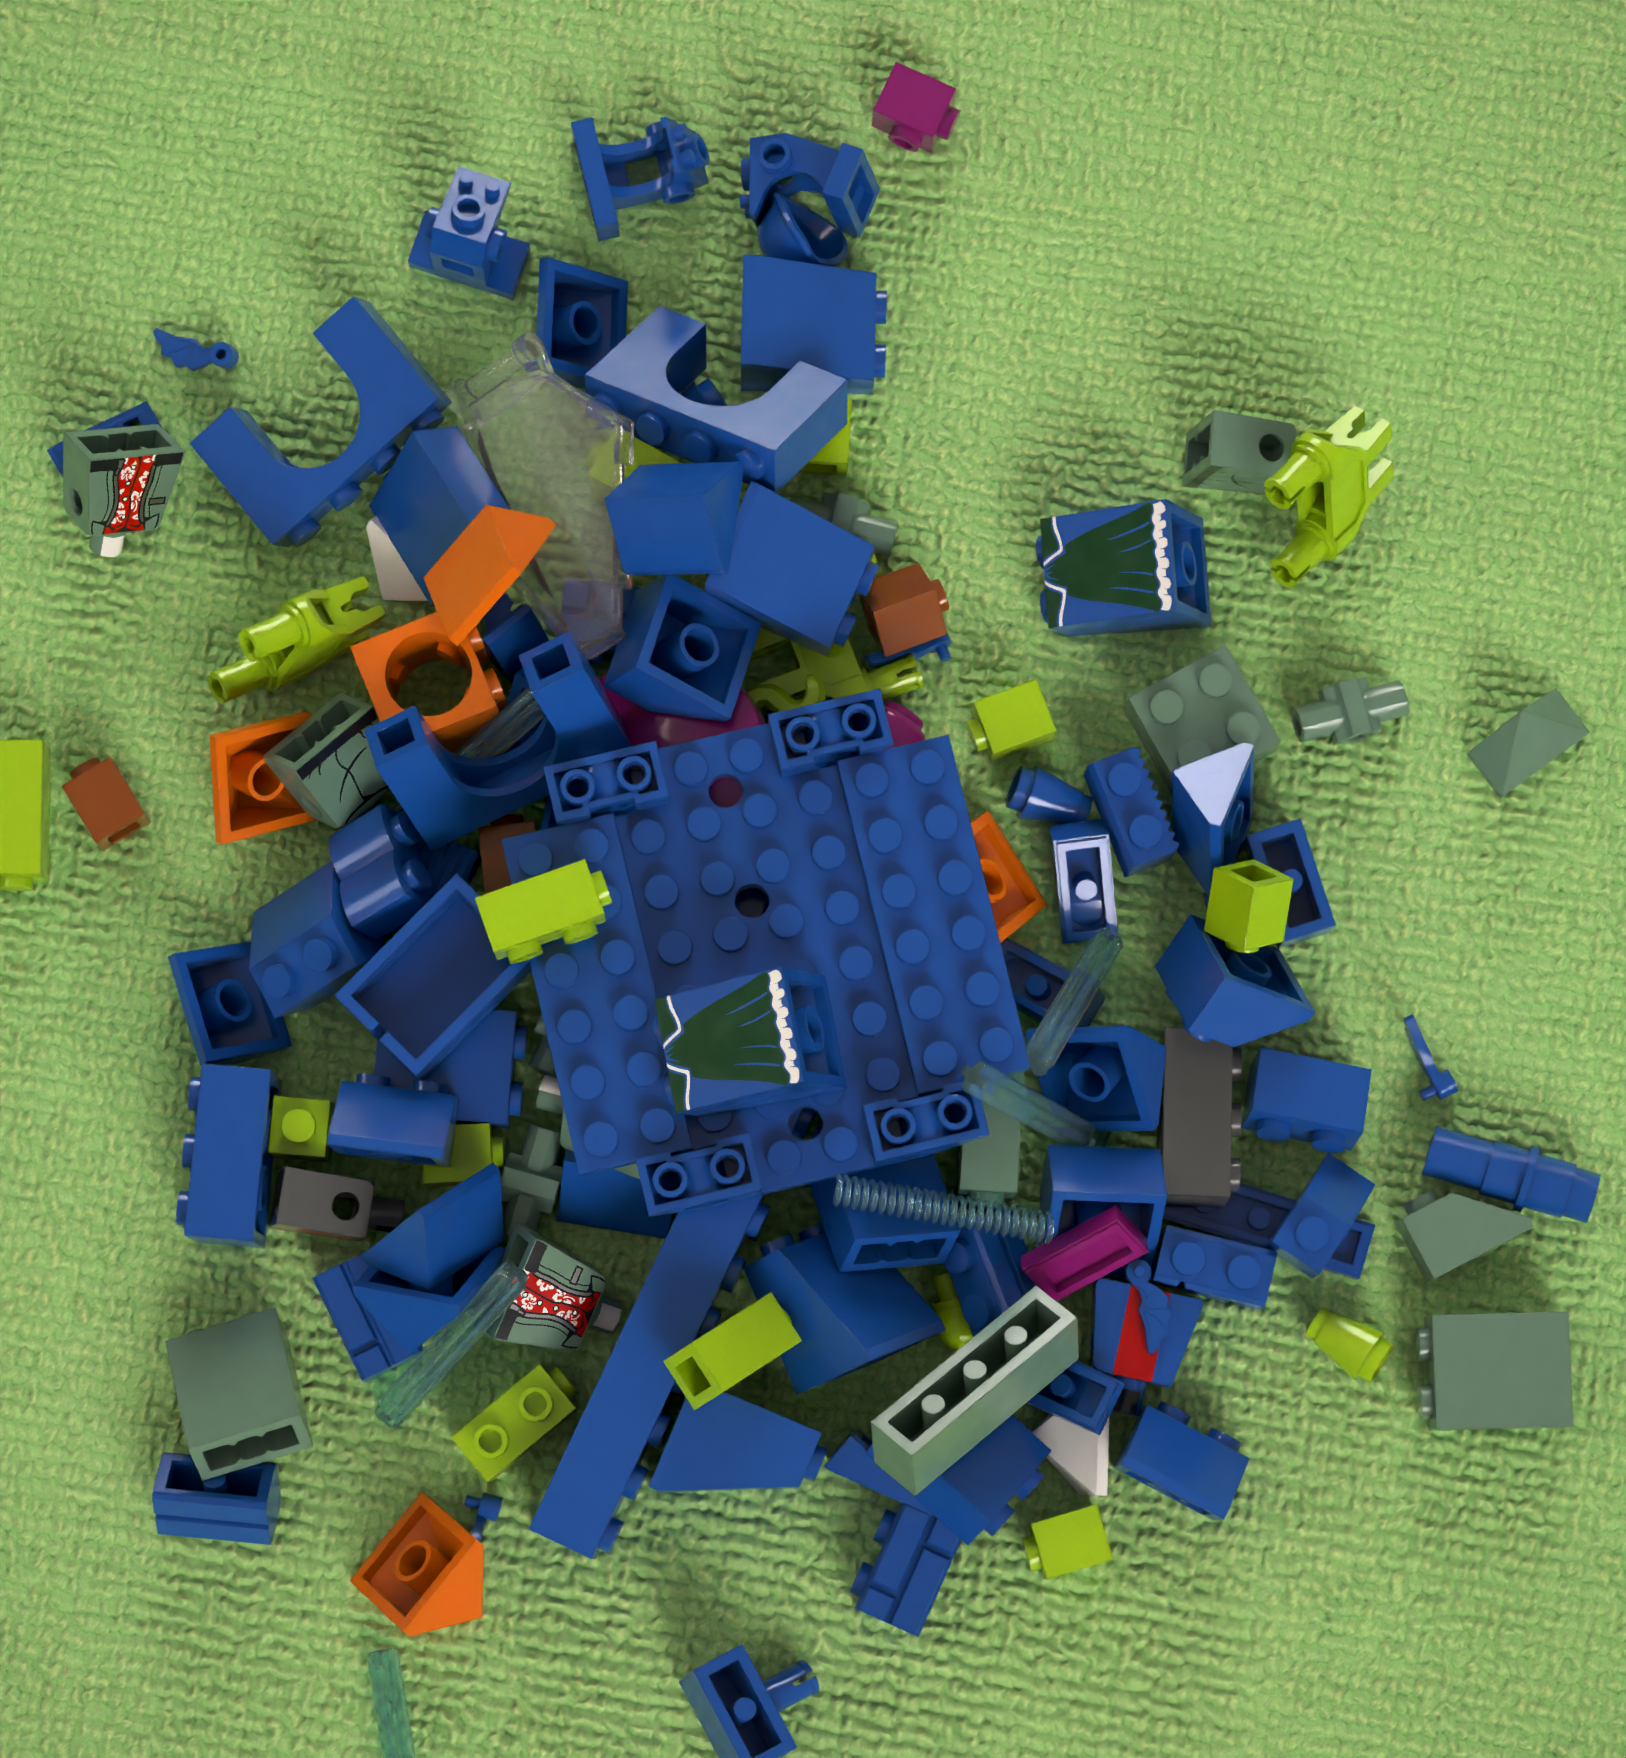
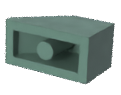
M1433 1190L1404 1204L1403 1207L1407 1216L1394 1222L1426 1282L1436 1279L1534 1227L1528 1216L1452 1192L1437 1199Z

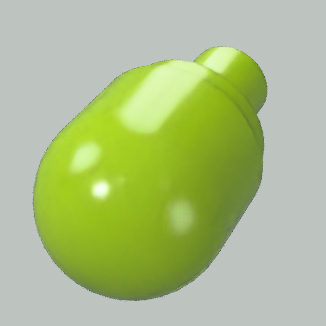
M947 1271L932 1277L939 1300L933 1302L932 1306L946 1331L938 1334L939 1338L947 1347L959 1350L973 1336L968 1323L963 1317L961 1304Z

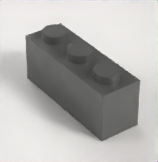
M1165 1027L1159 1038V1043L1166 1046L1167 1050L1159 1125L1157 1126V1149H1160L1167 1190L1166 1205L1224 1208L1231 1197V1192H1239L1241 1180L1240 1158H1231V1136L1239 1137L1241 1131V1103L1232 1102V1081H1240L1242 1049L1213 1039L1210 1042H1203L1189 1034L1185 1028Z

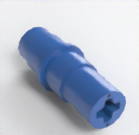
M1437 1126L1435 1127L1422 1175L1479 1191L1478 1194L1513 1204L1512 1210L1522 1212L1524 1207L1554 1217L1562 1218L1564 1216L1587 1223L1591 1214L1601 1174L1577 1168V1164L1539 1154V1147L1531 1145L1529 1150H1525L1495 1140L1491 1143Z

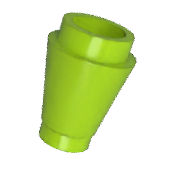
M1324 1307L1317 1313L1305 1334L1306 1337L1313 1340L1322 1351L1354 1380L1361 1377L1369 1383L1379 1373L1394 1347V1344L1383 1338L1385 1332L1338 1313H1332Z

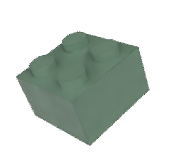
M1226 644L1128 697L1123 708L1171 795L1172 770L1241 743L1254 745V763L1274 753L1281 742Z

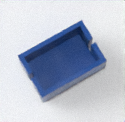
M457 873L334 995L339 1003L376 1039L384 1031L386 1032L379 1040L417 1080H424L532 971L529 960L516 964H510L508 957L496 960L475 898L480 895Z

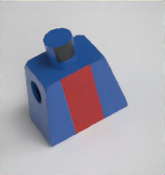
M1099 1278L1093 1282L1089 1367L1125 1383L1112 1411L1140 1416L1146 1384L1166 1389L1171 1387L1201 1313L1204 1300L1162 1291L1169 1297L1167 1306L1173 1312L1172 1317L1168 1321L1170 1335L1160 1339L1159 1348L1151 1355L1147 1353L1145 1329L1138 1312L1142 1302L1138 1290L1132 1284L1105 1278Z

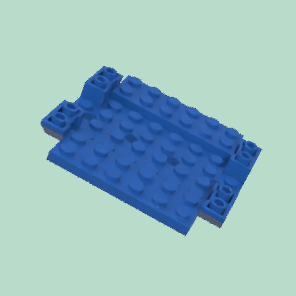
M879 688L768 714V723L659 749L657 748L656 741L543 767L556 823L564 825L501 839L511 884L585 859L590 874L602 871L612 899L611 904L602 907L606 922L596 925L598 934L573 944H565L563 937L542 944L543 953L529 959L580 1177L637 1164L648 1215L651 1217L710 1208L924 1157L990 1135L977 1082L1028 1071L1031 1069V1064L949 735L886 749L893 746L894 743ZM731 778L741 786L743 793L737 804L732 807L723 808L711 801L709 789L716 780ZM755 887L767 895L769 906L761 916L749 918L739 913L735 906V900L742 890ZM781 966L826 976L847 1084L846 1089L704 1116L685 1115L675 1112V1106L670 1103L664 1087V1076L668 1072L664 1049L658 1044L653 1028V1021L655 1016H657L654 999ZM805 1108L815 1111L822 1120V1130L819 1135L814 1139L806 1141L794 1137L788 1127L791 1115L795 1111Z

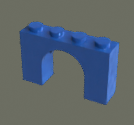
M355 296L313 332L314 336L352 381L360 404V419L355 437L338 458L316 468H301L281 453L248 411L229 407L190 442V445L272 545L290 547L293 544L295 547H300L312 539L321 529V525L318 523L319 520L333 508L336 511H340L355 501L362 493L359 485L372 473L376 472L377 475H380L393 466L401 452L400 449L404 446L405 440L411 435L412 431L437 428L445 418L441 412L452 403L369 301Z
M661 306L585 374L586 418L613 430L618 427L647 444L694 463L741 462L744 465L743 483L750 485L751 481L775 493H778L847 424L848 379L799 361L767 393L746 403L714 406L698 403L680 395L707 368L706 324Z
M571 631L518 655L531 693L544 712V715L535 733L522 745L507 753L489 758H467L450 752L438 741L416 705L364 730L376 769L431 851L549 795L543 767L632 746L621 715Z

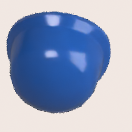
M776 190L773 193V203L762 218L757 229L759 247L764 256L833 267L846 259L848 256L847 240L836 225Z

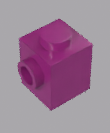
M896 62L874 107L872 127L888 133V139L905 150L917 152L921 148L932 153L939 137L945 140L949 139L961 110L953 107L956 88Z

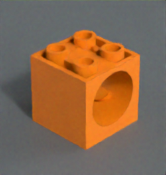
M434 612L350 646L380 722L404 711L397 704V696L401 684L412 670L427 662L443 660L457 666L461 665L472 674L470 687L467 686L462 701L453 709L435 716L422 715L441 745L455 754L482 743L491 729H499L500 722L502 721L501 716L507 702L494 668L482 671L481 666L490 661L476 626L456 646L448 639L438 612Z

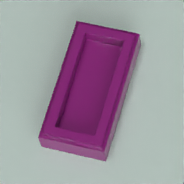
M1115 1205L1022 1255V1271L1041 1290L1055 1301H1058L1148 1253V1242L1143 1233Z

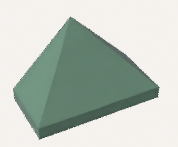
M1557 688L1518 712L1468 752L1467 756L1499 798H1502L1589 734L1590 731Z

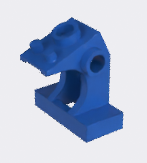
M662 117L660 118L661 121L645 128L646 138L625 144L606 145L598 142L593 118L571 122L573 141L598 242L620 237L615 210L663 199L664 204L685 202L695 196L694 189L709 184L705 166L709 164V154L703 138L698 133L687 128L685 123L679 124L676 120ZM656 157L661 177L653 181L630 186L625 164Z
M782 133L750 138V157L742 158L741 160L742 187L744 191H749V195H740V208L745 209L746 219L752 218L757 229L762 218L773 203V193L776 190L788 197L794 196L799 191H807L824 197L841 232L858 238L861 237L880 191V187L863 149L842 142L840 149L837 150L801 137ZM794 175L790 182L786 184L778 183L782 178Z
M458 166L441 208L432 206L429 212L425 211L408 259L409 267L514 300L531 249L529 243L507 237V230L498 227L511 182Z

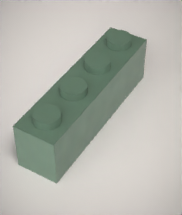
M1033 1287L871 1421L874 1463L916 1496L1079 1359L1077 1317L1039 1287Z

